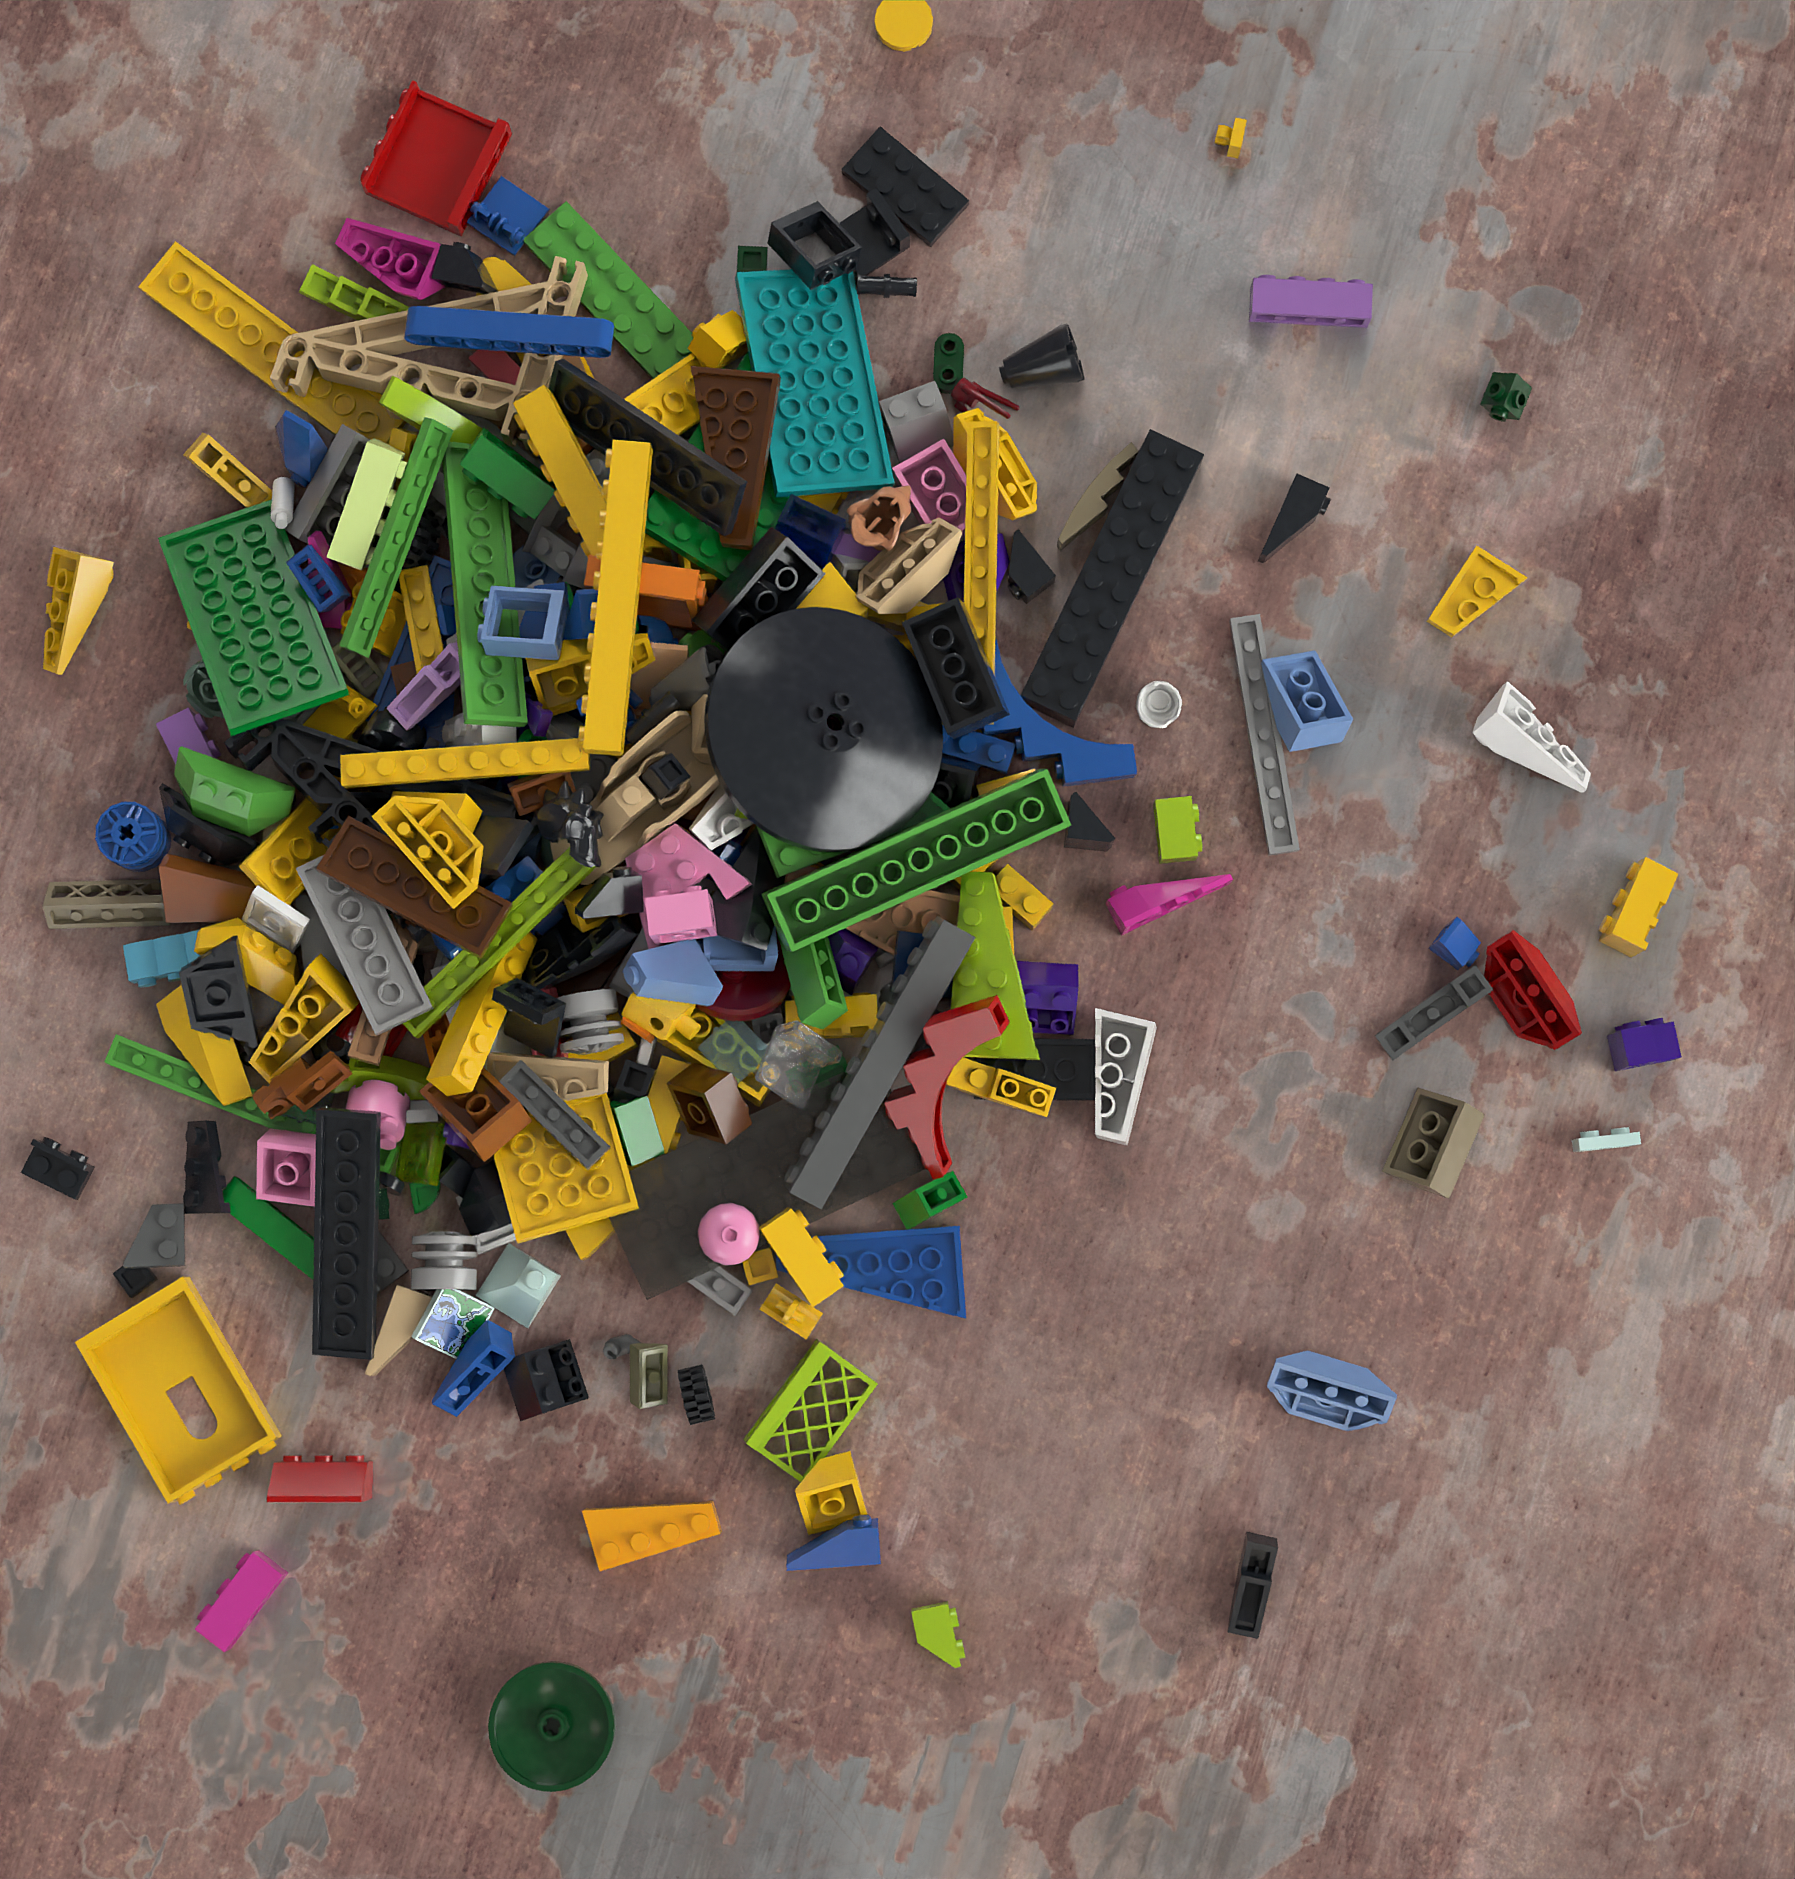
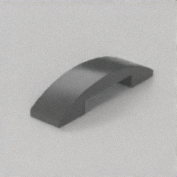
M1474 965L1380 1031L1375 1037L1393 1061L1494 989L1478 967Z

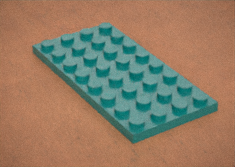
M792 269L737 272L735 283L751 369L755 372L777 373L781 377L768 455L775 498L878 490L884 486L893 487L895 483L853 272L843 274L833 279L830 283L820 285L812 290L806 286Z

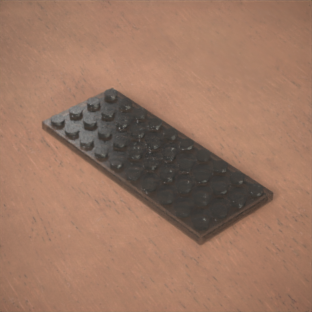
M846 1070L749 1115L753 1124L728 1144L701 1137L630 1170L629 1174L639 1209L609 1217L646 1300L723 1265L712 1261L704 1254L698 1239V1227L702 1217L709 1209L719 1204L734 1203L744 1206L755 1216L759 1227L787 1207L792 1208L794 1212L799 1209L810 1224L925 1170L917 1145L909 1137L908 1127L897 1130L893 1121L886 1114L884 1102L892 1093L891 1089H889L822 1210L789 1193L784 1186L786 1183L784 1178L790 1166L797 1164L801 1157L800 1149L803 1142L814 1134L817 1128L815 1127V1122L823 1110L827 1111L832 1102L830 1099L831 1093L838 1083L842 1084L848 1074ZM761 1231L757 1248L768 1244Z

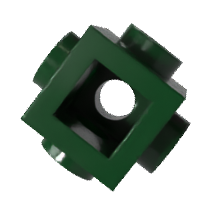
M1493 372L1480 405L1489 412L1491 418L1497 421L1505 422L1506 419L1520 420L1532 387L1517 373Z

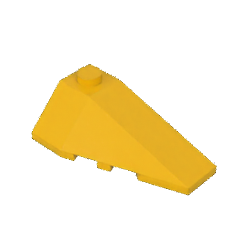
M182 985L159 1001L156 1006L165 1033L178 1047L220 1103L226 1106L252 1097V1091L234 1038L231 1037L229 1041L219 1038L213 1033H203L191 1029Z

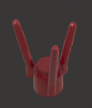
M965 377L956 384L951 393V397L956 400L954 407L962 413L969 411L967 406L973 408L978 402H981L1006 419L1011 417L1008 412L984 396L1016 411L1020 409L1019 405L981 387L975 381L970 382Z

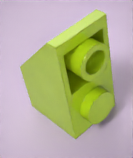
M948 1601L911 1609L917 1643L952 1667H961L960 1659L966 1657L962 1639H955L953 1628L959 1626L956 1608L949 1609Z

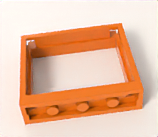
M588 555L584 580L585 590L594 589L595 571L600 572L601 560L597 559L596 556ZM642 562L637 615L660 618L671 628L693 631L702 630L692 621L709 600L707 589H705L706 582L701 580L700 571Z

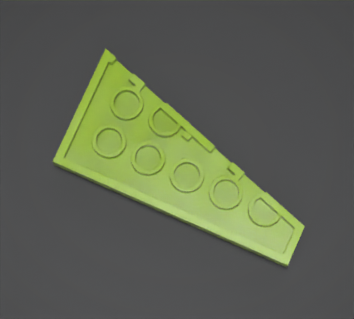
M968 872L963 874L961 879L957 927L971 934L975 939L953 976L951 1009L998 995L1010 1023L1002 1035L980 1044L963 1057L1040 1060L1032 1034V1025L1026 1010V1000L1016 959L1010 944L1009 930L1005 924L996 877L992 872Z

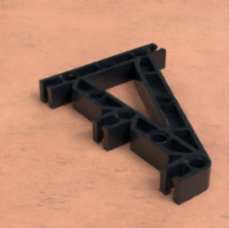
M283 718L233 735L224 742L228 752L235 759L239 758L243 767L248 771L254 770L271 755L275 767L320 812H325L308 829L311 836L319 844L321 842L324 844L326 851L336 835L330 841L327 838L322 839L321 835L333 826H338L340 829L345 822L342 820V817L347 812L356 813L355 819L389 837L373 819L372 814L346 788L342 787L341 783L334 777L341 778L340 755L377 753L382 751ZM264 728L273 729V732L267 737L258 736L259 732ZM252 741L255 742L256 745L246 756L243 753L238 754V751ZM305 770H313L315 772L310 779L300 778V775ZM465 779L367 786L391 795L393 791L467 794L482 810V815L513 819L520 817L511 795ZM534 811L525 814L533 818L531 824L534 828L521 848L540 832ZM480 873L478 885L481 886L492 875ZM393 913L395 921L403 929L407 928L409 930L411 938L416 943L430 932L418 925L415 927L411 924L407 925L405 923L407 919Z

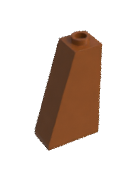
M165 854L159 865L166 923L224 922L237 917L242 920L251 893L257 887L244 872L172 854Z

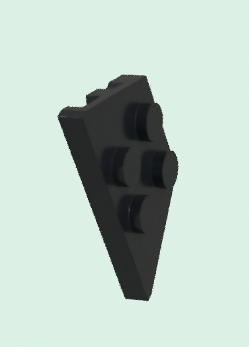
M238 935L183 966L179 975L191 1029L203 1033H213L217 1037L229 1041L232 1037L248 1042V1047L258 1048L260 1040Z

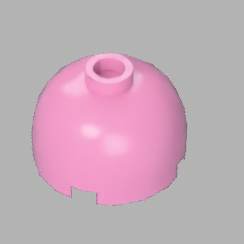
M734 1203L719 1204L709 1209L702 1217L698 1227L699 1244L704 1254L712 1261L723 1265L739 1264L749 1259L757 1249L760 1239L759 1224L755 1216L744 1206Z

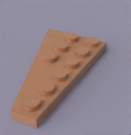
M808 866L787 874L784 883L818 868ZM928 890L845 929L894 956L897 931L923 933L930 920L934 921L936 916L958 926L960 896Z

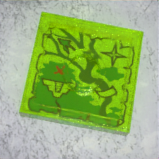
M406 1122L404 1136L401 1139L395 1177L403 1182L438 1185L446 1137H443L445 1124Z

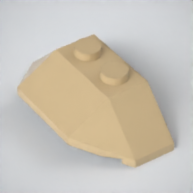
M939 517L932 520V523L919 525L901 532L898 535L895 546L890 551L883 549L859 572L857 600L878 614L908 613L949 573L962 536L961 530Z

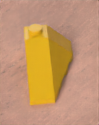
M53 547L47 576V586L52 587V603L46 604V614H49L51 628H48L45 632L43 669L59 675L64 673L108 592L109 584L114 575L112 568L114 562L92 555Z
M647 633L635 634L631 675L655 661ZM588 638L563 640L559 660L525 658L538 700L543 704V709L552 711L553 716L578 708L576 700L583 697V694L588 695L589 683L584 681L586 664H591L592 652L587 650Z

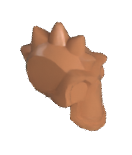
M909 485L896 488L884 486L869 499L852 504L847 509V513L849 514L848 523L851 526V533L855 541L867 547L873 546L878 551L883 549L890 551L897 542L900 526L911 513L909 502L911 487Z

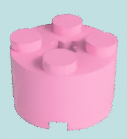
M380 1080L363 1081L362 1086L355 1088L356 1085L351 1087L345 1109L381 1112L380 1148L385 1150L396 1148L397 1142L404 1136L407 1122L406 1110H409L410 1107L409 1096L406 1093L403 1096L397 1092L398 1086Z

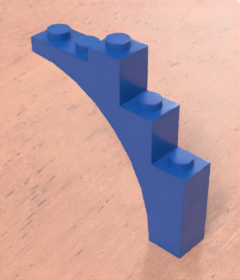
M995 639V679L1010 715L995 721L994 725H986L979 728L982 729V734L990 736L1018 732L1019 736H1014V743L1016 744V754L1022 755V762L1058 757L1059 761L1054 762L1056 779H1061L1062 787L1129 779L1137 775L1133 744H1104L1078 738L1048 723L1027 705L1010 681L1001 660L997 639Z

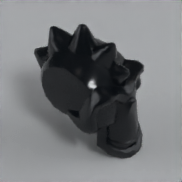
M567 781L562 783L557 794L549 789L545 790L542 807L534 811L538 829L542 836L552 843H558L559 839H567V843H570L569 855L575 861L586 867L592 868L596 866L600 868L601 859L598 854L597 839L603 836L600 824L604 814L600 811L592 810V805L585 803V790L583 788L573 793Z

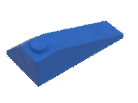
M286 410L275 426L284 465L292 475L290 479L297 485L306 488L315 475L328 448L312 424Z

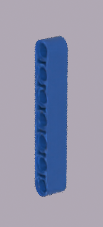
M412 306L408 308L404 339L411 344L422 346L605 358L611 355L614 324L609 320L600 318Z

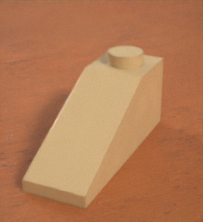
M396 1285L375 1344L374 1358L369 1361L365 1372L366 1375L376 1376L414 1339L411 1336L433 1296L417 1290H411V1288L402 1285Z

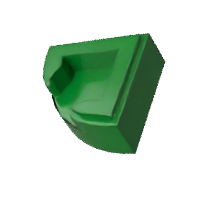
M438 1179L436 1182L431 1180V1182L420 1181L409 1184L414 1214L426 1211L435 1203L441 1190V1182Z

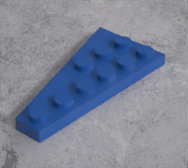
M960 1226L818 1236L826 1248V1251L822 1253L828 1263L834 1260L844 1276L840 1278V1281L844 1288L966 1319ZM776 1255L777 1271L788 1273Z

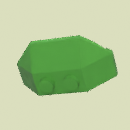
M183 746L179 748L174 776L193 816L250 837L284 819L291 813L295 787Z

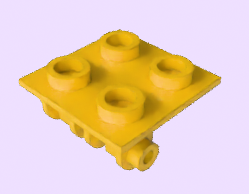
M346 684L349 695L321 704L303 725L348 740L378 706Z

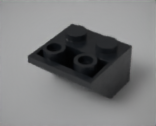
M570 1339L518 1355L504 1368L520 1421L589 1398Z

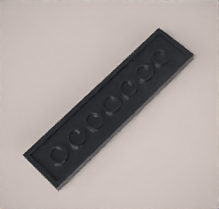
M565 359L555 361L548 389L555 396L575 436L605 456L607 449H612L613 440L651 443L653 455L650 487L721 535L727 536L732 533L747 485L746 480Z
M319 1108L316 1110L312 1355L367 1360L374 1358L377 1320L381 1112Z

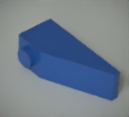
M486 1320L465 1343L433 1397L432 1404L457 1417L515 1357L512 1333Z
M869 1515L855 1516L853 1520L841 1523L787 1555V1571L881 1564L878 1518L871 1519Z

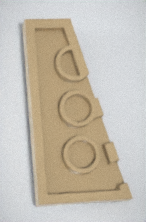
M490 1052L487 1056V1071L498 1081L522 1060L562 1100L579 1099L608 1092L609 1061L565 1057L549 1058L540 1055Z

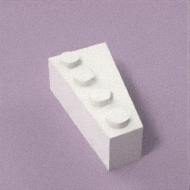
M1095 1008V1135L1098 1139L1128 1145L1157 1027L1156 1023Z

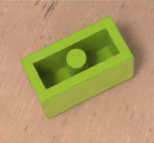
M1192 796L1155 799L1153 811L1159 864L1195 861L1198 857V852H1202L1201 834H1196L1195 822H1199L1198 804H1192Z

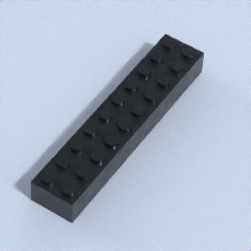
M1152 429L1149 430L1021 693L1023 700L1032 709L1074 728L1200 468L1204 457L1203 453Z

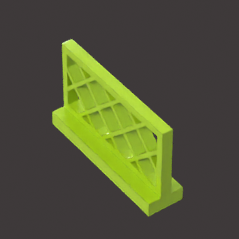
M816 1338L743 1440L755 1451L757 1450L799 1482H802L816 1463L826 1457L878 1383ZM831 1357L840 1364L841 1376L824 1379L822 1367L828 1358ZM844 1367L851 1371L853 1374L845 1375ZM819 1372L820 1380L812 1381ZM860 1378L868 1384L861 1395L848 1396L846 1380ZM842 1381L844 1398L827 1401L825 1383ZM820 1384L823 1401L805 1404L804 1391L808 1386ZM800 1398L801 1405L794 1406ZM857 1400L850 1409L849 1402ZM845 1402L847 1414L844 1419L830 1422L828 1405ZM824 1406L826 1423L809 1426L806 1409ZM802 1410L805 1427L787 1430L786 1416L790 1411ZM782 1423L783 1430L776 1431ZM838 1426L832 1434L831 1427ZM827 1428L828 1441L826 1444L812 1448L810 1430ZM805 1431L808 1448L790 1451L788 1434ZM784 1435L786 1452L772 1454L764 1448L771 1437ZM820 1451L814 1459L813 1452ZM809 1453L810 1466L801 1475L793 1469L791 1456ZM787 1457L788 1465L779 1458Z

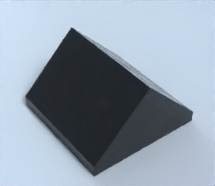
M1074 792L1068 803L1067 816L1071 826L1065 830L1064 848L1107 852L1112 847L1115 837L1080 795Z

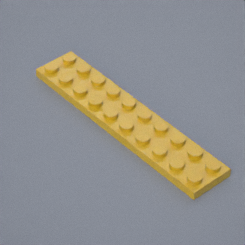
M176 241L138 286L143 293L336 436L341 425L344 424L370 440L375 438L389 444L392 427L402 429L407 423L402 418L399 420L390 417L387 409L379 404L382 397L380 393L324 380L317 368L314 369L305 397L298 396L293 387L288 384L290 378L295 379L297 371L294 370L290 371L285 385L289 387L287 393L277 391L270 377L280 346L286 337L298 332ZM304 351L296 352L293 357L301 356Z

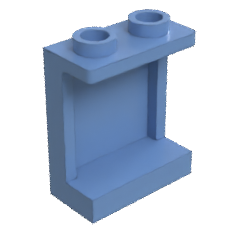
M775 925L767 951L747 947L719 936L696 940L714 971H774L778 958Z

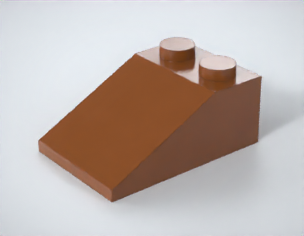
M484 1067L472 1092L446 1096L430 1082L419 1090L420 1094L484 1162L532 1122L520 1101Z

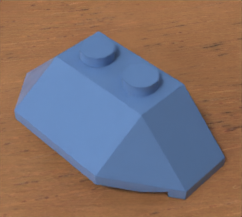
M1308 1350L1276 1358L1267 1382V1388L1273 1392L1288 1414L1345 1431L1366 1428L1377 1423L1379 1425L1387 1423L1397 1399V1394L1368 1368Z

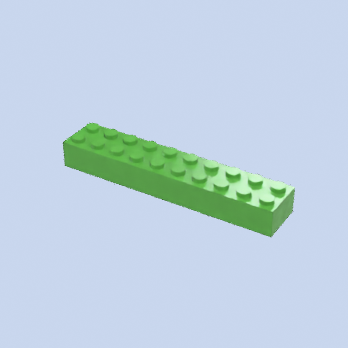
M1038 769L884 838L879 842L766 891L761 895L785 950L793 952L1071 826V823L1048 769Z

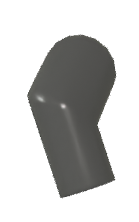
M629 1334L613 1337L605 1343L603 1353L608 1359H616L619 1356L630 1353V1344L641 1342Z

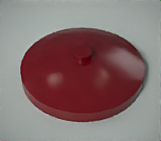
M778 937V958L774 971H714L723 985V989L713 1005L704 1006L696 1004L695 1007L712 1017L728 1021L753 1020L775 1010L785 1000L791 989Z

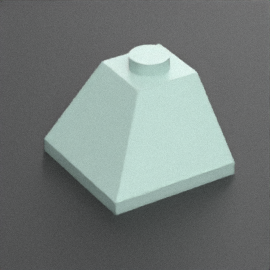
M508 1243L476 1296L526 1328H529L561 1275Z

